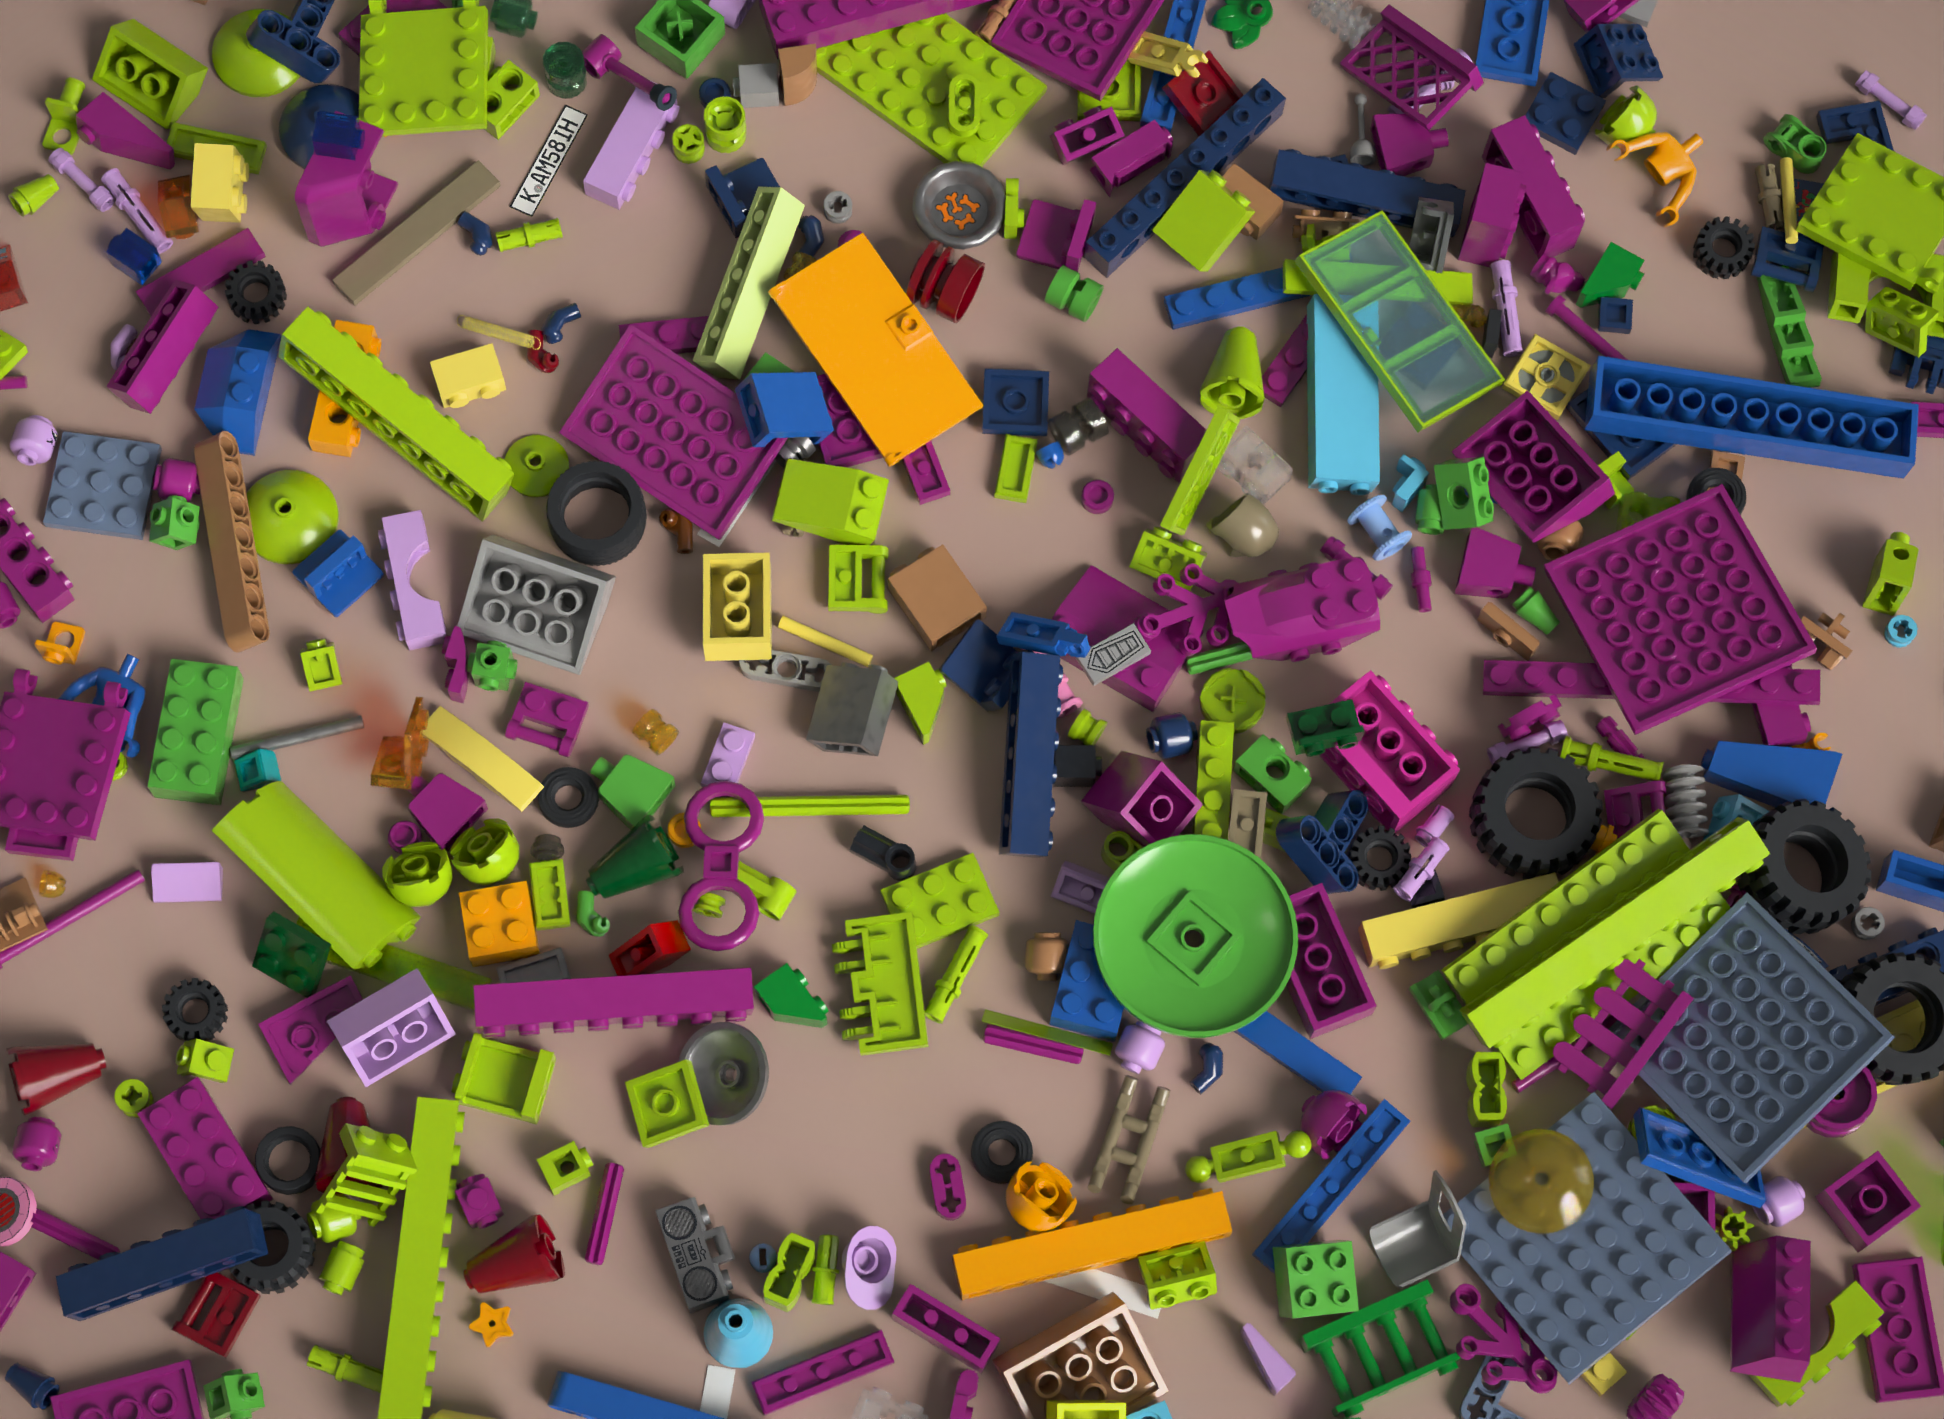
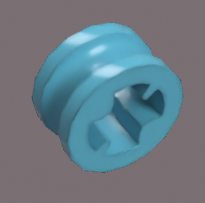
M1897 615L1885 627V639L1894 647H1906L1917 635V624L1909 616ZM1899 625L1905 627L1904 632L1906 634L1902 638L1897 636L1898 630L1896 629Z

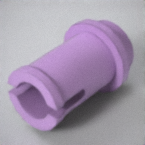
M1437 805L1424 825L1416 828L1417 834L1415 839L1422 846L1426 847L1432 837H1440L1449 823L1455 818L1454 814L1445 806Z

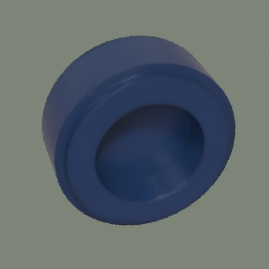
M720 78L707 79L699 88V99L704 108L715 98L722 96L731 97L729 85Z

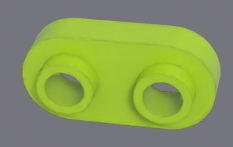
M964 73L955 76L949 85L948 124L950 130L955 135L969 137L975 134L980 127L981 85L975 76ZM961 91H968L970 95L961 96L959 93ZM968 120L970 123L964 126L959 121Z

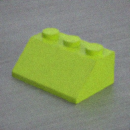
M130 19L111 26L92 80L165 129H170L172 123L180 118L198 96L208 68L135 19Z

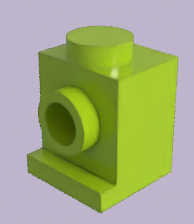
M574 1141L536 1159L554 1196L559 1194L560 1191L591 1176L588 1170L589 1167L593 1166L590 1156L585 1147L578 1150ZM567 1163L573 1164V1172L569 1174L562 1172L563 1165Z

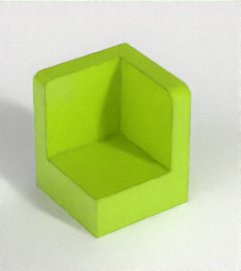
M1619 451L1598 465L1610 478L1615 494L1604 502L1609 510L1634 492V488L1619 471L1626 463V460Z

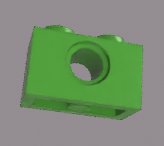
M1484 457L1450 459L1434 465L1443 530L1475 528L1494 521V505L1490 499L1488 487L1489 472L1485 466ZM1464 488L1467 490L1469 498L1466 496Z
M1262 734L1236 760L1233 771L1255 791L1267 792V802L1278 813L1283 814L1309 788L1312 778L1309 776L1310 772L1305 765L1298 760L1293 762L1285 754L1286 750L1279 741L1274 738L1269 739ZM1272 766L1278 767L1283 772V776L1273 778L1268 775L1266 769Z

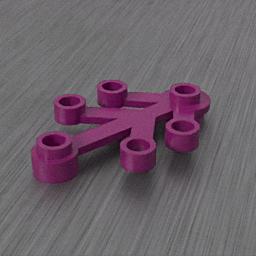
M1189 564L1180 571L1181 581L1188 586L1196 585L1212 595L1202 598L1176 585L1171 575L1161 574L1153 581L1154 591L1160 596L1167 595L1185 605L1157 616L1153 613H1144L1133 621L1145 642H1148L1157 637L1162 628L1191 618L1186 635L1179 642V649L1185 656H1193L1201 650L1202 642L1199 637L1208 611L1218 608L1214 624L1206 632L1207 641L1213 646H1219L1228 640L1229 632L1226 627L1229 619L1223 599L1228 597V590L1231 593L1233 592L1232 584L1238 583L1231 579H1226L1219 583L1203 575L1198 565ZM1188 570L1194 573L1195 579H1191L1188 576ZM1161 580L1167 583L1168 589H1164L1161 586ZM1146 621L1152 624L1153 630L1147 627ZM1214 630L1220 633L1221 640L1214 636ZM1187 640L1193 643L1194 650L1188 648Z
M1470 1284L1459 1285L1450 1295L1452 1310L1459 1315H1468L1493 1341L1477 1340L1472 1336H1464L1456 1345L1458 1356L1464 1360H1470L1475 1355L1512 1358L1520 1367L1503 1366L1498 1361H1490L1481 1371L1482 1379L1489 1385H1496L1501 1380L1525 1382L1531 1390L1537 1393L1550 1392L1557 1383L1558 1374L1556 1368L1549 1360L1545 1359V1355L1522 1328L1519 1334L1518 1323L1501 1302L1498 1301L1496 1303L1495 1311L1503 1319L1504 1330L1479 1307L1481 1303L1479 1291ZM1520 1335L1523 1341L1529 1344L1530 1356L1521 1348ZM1464 1344H1467L1471 1348L1472 1352L1468 1351L1465 1348ZM1489 1369L1494 1370L1497 1374V1377L1493 1376L1490 1373Z

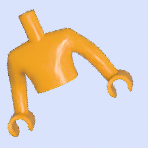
M1668 132L1649 133L1627 142L1616 140L1609 144L1607 151L1614 146H1618L1621 150V155L1614 161L1625 158L1629 152L1656 146L1652 154L1644 160L1645 167L1651 176L1661 186H1666L1679 178L1681 180L1679 188L1668 206L1658 210L1656 217L1667 212L1670 215V221L1664 227L1675 224L1679 218L1678 210L1691 193L1697 174L1696 167L1689 154L1703 144L1702 138L1695 133L1680 145Z

